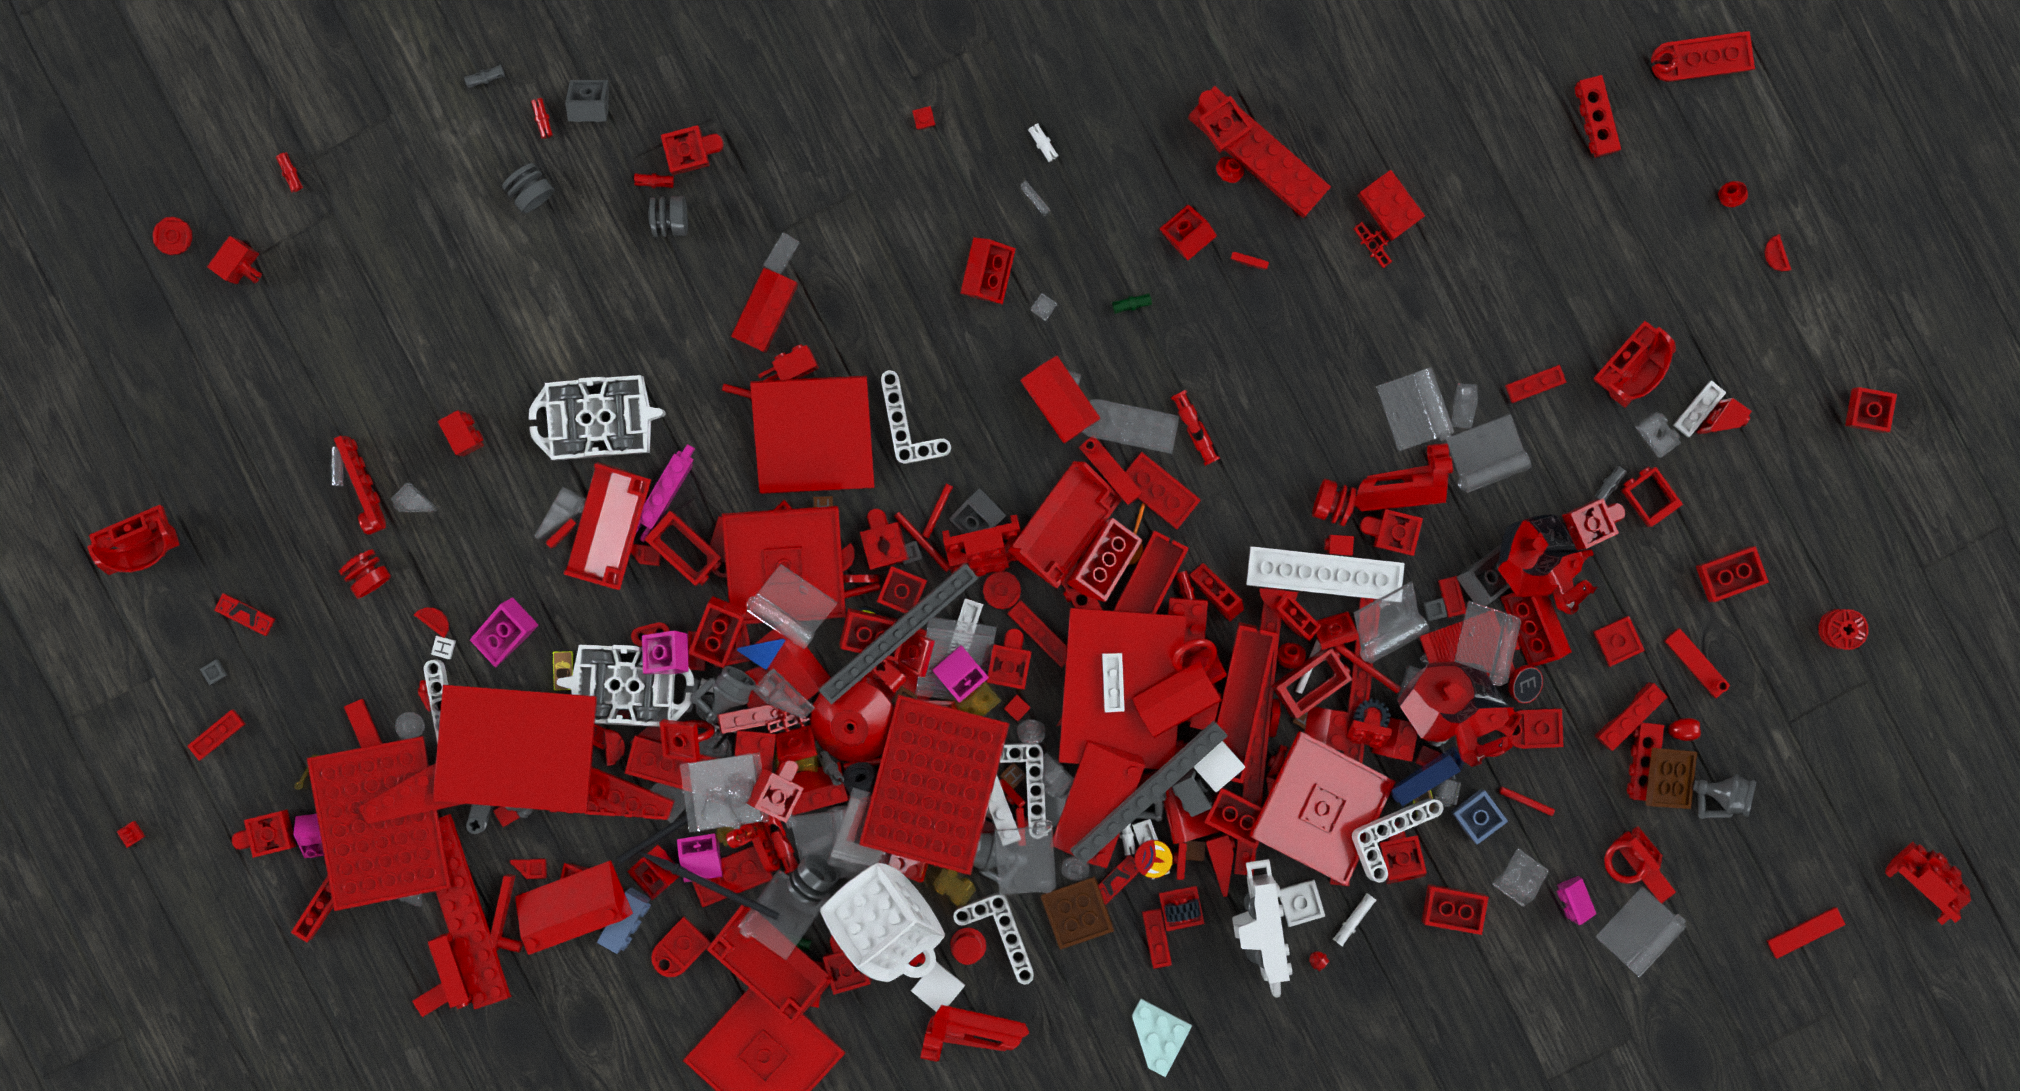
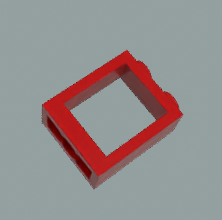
M1648 466L1639 472L1640 476L1635 480L1631 478L1624 483L1625 487L1621 491L1645 525L1652 527L1683 504L1657 467L1649 468ZM1652 476L1670 502L1648 517L1630 490Z

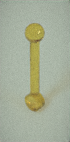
M308 767L299 782L295 783V789H302V783L309 773Z

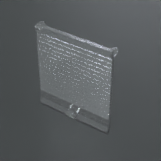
M935 617L930 619L927 624L926 636L935 640L926 676H918L915 695L958 701L932 669L962 645L988 676L997 627ZM987 680L961 702L984 705Z
M760 752L680 764L689 832L762 821L769 822L768 814L746 803L762 772Z
M853 787L848 806H846L847 809L845 810L844 817H842L843 820L833 843L834 846H832L831 853L829 854L830 857H828L826 862L828 865L859 873L875 863L889 865L892 854L859 845L872 797L871 792Z

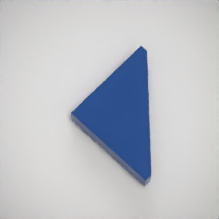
M786 639L739 647L737 651L767 670Z

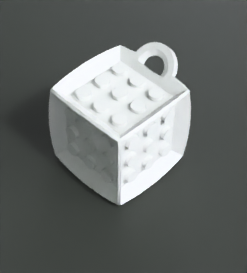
M875 863L846 883L820 908L821 915L840 948L854 966L866 976L878 981L890 982L902 974L913 978L923 977L934 968L936 963L934 948L944 938L945 933L928 903L908 878L897 869L886 864ZM924 953L925 962L923 965L912 967L908 964L918 954Z

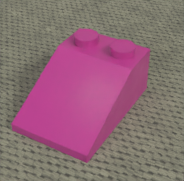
M512 597L497 607L472 636L470 641L496 668L530 636L538 624Z

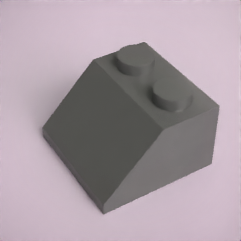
M570 80L565 102L568 121H607L609 110L608 80Z
M979 488L949 520L963 534L996 527L1006 515Z
M1194 767L1172 786L1173 793L1180 798L1184 810L1188 811L1191 817L1212 808L1216 792Z

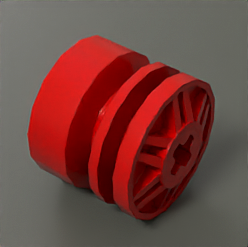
M1325 478L1319 488L1312 517L1325 520L1329 513H1331V523H1336L1339 517V525L1345 526L1355 506L1356 488L1350 487L1346 494L1347 485H1343L1338 492L1337 482Z
M373 549L354 556L339 570L341 576L347 575L344 579L345 582L356 581L350 589L357 599L373 592L391 578V574L385 566L374 567L380 559L379 557L371 559L376 554Z
M1833 609L1821 618L1819 635L1827 646L1835 649L1853 650L1865 642L1868 636V624L1866 619L1857 611ZM1844 627L1849 628V631H1844Z

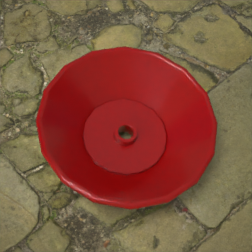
M858 681L832 705L820 693L812 706L810 722L815 739L824 751H827L830 755L838 760L847 762L871 761L883 754L894 708L882 691L867 682ZM848 724H853L854 728H850Z

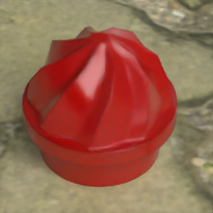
M1319 951L1313 952L1309 958L1312 968L1318 971L1324 969L1329 962V959L1326 958L1327 955Z

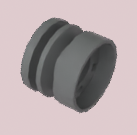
M534 163L527 164L516 170L502 185V188L508 192L510 198L517 197L514 204L523 214L539 207L554 193V188L547 179L539 180L542 173L539 170L537 171L538 167Z
M684 195L671 196L669 205H667L665 197H660L659 205L656 197L650 198L648 219L654 238L660 236V229L662 236L667 237L668 228H671L674 237L687 236L688 215Z
M807 854L798 865V868L787 879V886L789 891L799 901L815 906L821 902L827 891H830L837 882L838 873L836 868L826 858L818 854Z

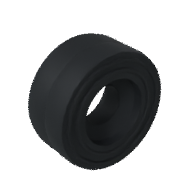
M867 762L854 763L844 771L843 784L847 793L856 798L866 797L873 793L877 773L871 764ZM859 778H865V780L861 782H856V780Z

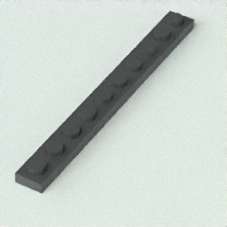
M964 563L818 690L832 705L975 582L978 577Z
M1212 721L1070 849L1071 853L1085 865L1228 736L1226 732L1215 721Z

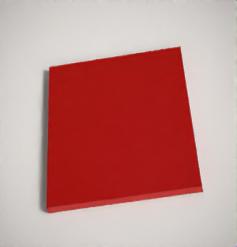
M1070 608L1058 762L1080 764L1088 741L1142 756L1145 763L1144 768L1160 769L1175 756L1178 725L1154 738L1140 716L1132 698L1179 673L1174 668L1172 659L1175 651L1184 644L1186 616ZM1102 653H1122L1124 711L1104 712ZM1183 655L1180 659L1181 664H1183Z
M443 685L433 801L588 813L597 696Z
M898 695L859 845L971 875L1010 723Z
M424 736L307 758L334 911L451 888L437 810L367 824L358 808L429 767Z

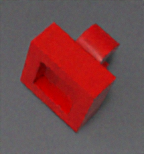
M132 821L117 831L127 848L146 837L136 821Z

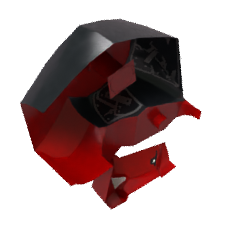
M1557 515L1533 516L1514 522L1506 527L1501 544L1498 571L1517 597L1548 596L1553 593L1557 609L1567 614H1574L1579 610L1578 605L1597 589L1587 580H1583L1567 593H1562V586L1581 571L1585 560L1593 556L1594 553L1592 550L1582 551L1576 549L1568 530Z
M1458 662L1430 663L1414 676L1398 699L1401 709L1422 739L1442 742L1455 736L1461 759L1471 767L1482 764L1481 760L1502 750L1506 752L1513 747L1510 737H1502L1481 746L1477 744V737L1504 727L1510 717L1515 714L1514 709L1506 704L1482 666ZM1443 697H1449L1450 700L1444 702Z

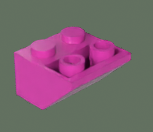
M962 645L932 669L959 703L989 678Z
M317 814L296 816L293 835L304 858L324 856Z
M716 834L677 839L680 866L705 879L723 877L719 839ZM683 878L684 882H691V880Z
M1577 876L1557 884L1559 890L1556 892L1560 901H1563L1566 906L1563 909L1568 919L1581 925L1596 915L1581 877Z

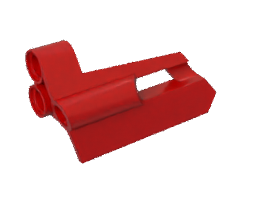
M1442 443L1427 446L1429 464L1427 466L1368 476L1358 488L1357 496L1355 497V507L1360 511L1446 503L1448 474L1453 473L1452 458L1449 456L1448 444ZM1402 479L1405 482L1375 486L1377 481Z
M941 1005L928 1023L920 1058L935 1062L939 1061L943 1042L1000 1051L1013 1050L1021 1043L1022 1038L1029 1034V1030L1026 1024L1022 1022ZM973 1035H974V1036H978V1037L987 1038V1039L996 1040V1041H1001L1002 1043H996V1042L986 1041V1040H982V1039H977V1038H974Z

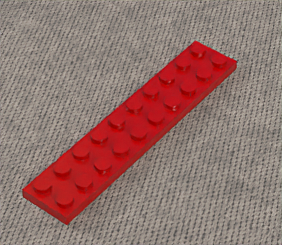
M449 814L440 817L439 823L451 888L436 891L449 933L453 937L452 943L469 994L472 995L473 999L471 1000L474 1009H478L510 998L511 995L452 816Z

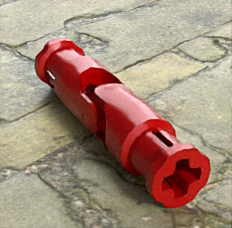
M1184 390L1170 398L1176 403L1181 420L1188 425L1187 431L1197 451H1200L1206 466L1220 459V457L1216 455L1212 447L1213 443L1201 421L1198 422L1197 411L1194 405L1190 404L1186 396L1187 391ZM1202 429L1204 436L1201 440H1197L1192 434Z
M760 811L762 823L770 840L774 843L778 858L782 860L786 869L784 871L785 874L798 868L799 864L794 857L793 847L786 838V832L781 821ZM771 824L777 825L779 829L772 833Z

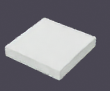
M1222 741L1199 761L1194 768L1212 789L1217 792L1241 772L1245 765Z
M1315 879L1280 889L1281 897L1279 898L1288 927L1325 917Z
M936 961L931 972L921 977L911 991L937 1012L941 1005L949 1006L964 988L965 984Z

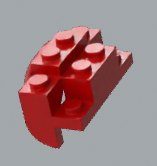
M1644 321L1594 377V381L1609 391L1610 397L1626 408L1632 400L1647 395L1662 381L1669 369L1672 355L1676 351L1675 342L1662 328L1658 327L1656 329Z
M158 505L90 534L89 537L92 544L87 546L97 567L106 574L111 575L116 572L144 570L154 565L165 556L168 550L179 546L180 543L175 528L168 523L164 507Z
M1017 515L1010 516L1012 523L950 537L949 530L942 531L951 573H954L966 563L976 576H983L994 571H1004L1005 568H1009L1008 563L1010 561H1017L1018 559L1008 551L1021 533ZM1007 539L1008 542L1004 546L1003 540ZM965 548L966 554L961 552V549Z
M1912 841L1891 860L1885 870V874L1891 878L1899 871L1942 910L1941 916L1937 919L1941 925L1949 919L1956 923L1961 919L1960 910L1971 901V891L1963 884L1962 872L1956 866H1951L1942 853L1939 852L1937 854L1933 849L1927 852L1922 845L1919 844L1917 846Z

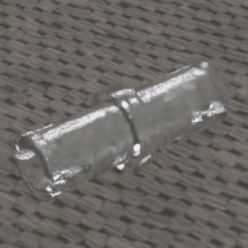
M331 447V486H344L343 469H345V465L338 448Z

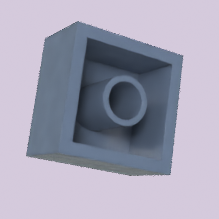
M1483 789L1478 790L1450 811L1475 844H1479L1508 822Z

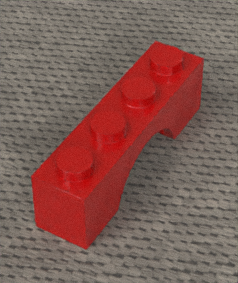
M1648 682L1635 695L1632 703L1594 736L1608 750L1613 751L1667 696L1655 683Z

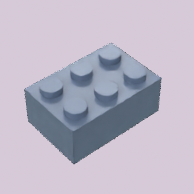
M632 887L625 892L633 914L620 922L606 926L597 941L598 944L616 954L621 950L624 951L629 946L632 940L630 937L631 933L634 934L642 922L639 920L640 917L643 918L651 906L649 904L651 898Z

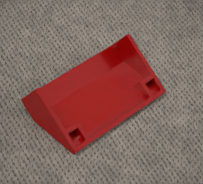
M1073 461L1008 551L1023 565L1053 587L1058 588L1121 502L1122 498L1086 462Z
M596 462L571 556L564 575L620 590L651 479Z
M1088 741L1050 844L1073 855L1070 849L1136 791L1145 767L1143 757ZM1119 834L1087 863L1107 868Z
M611 860L515 896L520 936L528 955L620 922L633 914Z
M743 904L707 948L715 958L791 1025L818 999L834 979L758 911Z

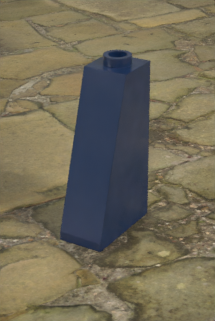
M1454 746L1394 785L1392 789L1394 800L1397 803L1400 802L1402 806L1406 805L1462 770L1464 761L1461 759Z

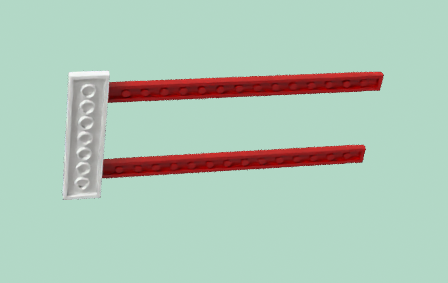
M1250 547L1246 585L1265 587L1264 589L1284 591V589L1360 597L1357 621L1359 639L1355 640L1354 654L1373 667L1380 599L1401 600L1404 563ZM1264 602L1260 627L1277 630L1278 635L1242 792L1243 798L1261 806L1274 691L1271 685L1275 681L1281 616L1277 610L1267 606ZM1353 663L1348 704V712L1350 713L1348 729L1355 720L1353 716L1360 703L1362 704L1365 700L1369 701L1372 676L1355 663ZM1346 739L1343 754L1363 763L1365 743L1355 744ZM1238 839L1234 874L1247 875L1246 863L1255 861L1256 848ZM1330 878L1329 884L1346 886Z

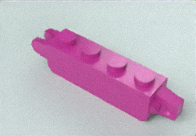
M689 444L686 445L683 452L678 451L677 454L673 455L644 504L637 528L638 532L641 524L647 527L640 538L643 542L662 519L693 466L692 462L694 459L691 458V455L695 448Z

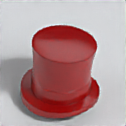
M966 927L959 929L951 938L950 949L952 955L958 962L965 965L977 962L986 951L984 936L974 928Z

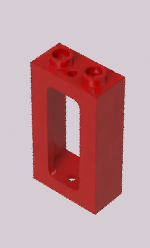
M669 511L644 539L695 586L705 584L710 578L708 574L712 570L716 571L722 565L721 560L723 557L673 511ZM670 525H674L709 557V562L700 572H696L661 540V535Z
M1334 648L1321 649L1307 659L1302 666L1293 669L1271 685L1292 718L1298 719L1352 680L1349 675L1351 673L1349 668L1341 663L1339 659L1341 656ZM1326 660L1333 670V676L1295 702L1286 687Z
M448 932L428 941V945L450 1008L456 1006L457 1009H460L471 1003L473 998L469 994L452 943V934Z

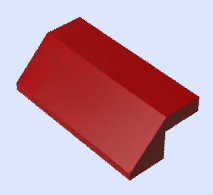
M1058 356L1043 363L1020 380L1063 443L1073 439L1083 430L1101 419Z
M785 621L755 644L786 639L768 667V670L796 707H799L819 692L818 689L831 677L791 625Z
M1200 661L1132 698L1140 716L1154 738L1222 701L1215 685L1209 679Z

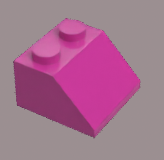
M674 630L642 636L643 674H678L689 672L688 636L686 633Z

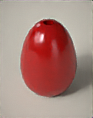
M1693 718L1677 720L1670 724L1668 728L1669 734L1678 740L1692 741L1701 736L1700 722Z

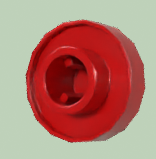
M1223 157L1216 165V171L1224 181L1236 183L1244 175L1242 165L1233 158Z
M1732 181L1723 185L1718 195L1720 202L1724 206L1736 207L1746 201L1748 191L1744 183Z
M1286 643L1278 649L1277 659L1286 668H1298L1304 664L1306 652L1299 644Z

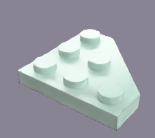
M1140 999L1132 1017L1149 1069L1166 1077L1192 1025Z

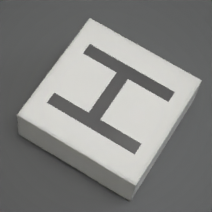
M436 636L431 655L451 659L456 641Z

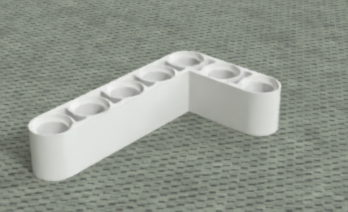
M888 370L884 372L881 382L897 460L903 464L947 456L951 451V445L946 439H936L916 444L911 443L899 377L894 371ZM889 374L895 376V382L892 385L885 383V378ZM892 393L899 395V401L895 404L889 402V396ZM896 412H900L903 415V419L898 423L892 419L893 414ZM897 432H906V439L898 441L896 439ZM941 442L948 445V449L944 453H940L937 450V446ZM921 446H926L929 449V453L925 457L920 456L918 453ZM908 450L910 452L909 459L901 460L900 452Z
M434 659L425 663L424 674L438 744L441 711L438 709L437 704L442 700L443 685H448L444 663L441 660ZM433 663L437 664L438 666V672L436 674L433 673L430 669ZM436 682H439L442 686L440 692H436L434 689Z
M1038 743L1004 744L1000 763L1026 762L1029 833L1034 838H1041L1046 833L1042 747ZM1031 747L1039 749L1040 753L1037 757L1029 755ZM1012 748H1018L1021 753L1019 757L1013 758L1010 756L1009 751ZM1032 766L1040 768L1041 771L1038 776L1030 774L1029 770ZM1038 785L1041 788V793L1033 795L1030 792L1032 786ZM1033 805H1040L1042 807L1041 813H1032L1031 808ZM1033 825H1042V832L1034 833L1032 831Z
M1427 798L1355 829L1352 833V840L1366 876L1375 882H1384L1388 877V870L1377 842L1441 815L1443 804L1439 800ZM1431 803H1434L1435 809L1433 812L1429 811V805ZM1414 810H1416L1418 813V816L1415 820H1413L1412 818V812ZM1399 817L1401 822L1400 825L1396 827L1394 822L1395 819ZM1382 825L1383 832L1379 835L1377 828ZM1365 832L1366 839L1361 842L1360 835ZM1372 850L1373 857L1368 860L1367 853ZM1379 868L1380 875L1375 878L1374 871Z
M998 892L957 907L953 918L955 923L961 926L991 915L994 916L1018 982L1029 984L1033 980V969L1005 895ZM1001 898L1004 904L1001 907H996L993 904V900ZM978 904H982L986 910L984 913L979 914L975 911V907ZM965 911L968 917L965 920H960L957 917V913ZM1002 916H1008L1010 922L1007 925H1003L999 919ZM1014 934L1017 940L1014 943H1010L1006 940L1007 935ZM1021 952L1024 957L1022 960L1016 961L1013 958V954ZM1022 970L1030 972V976L1027 979L1020 977L1019 974Z

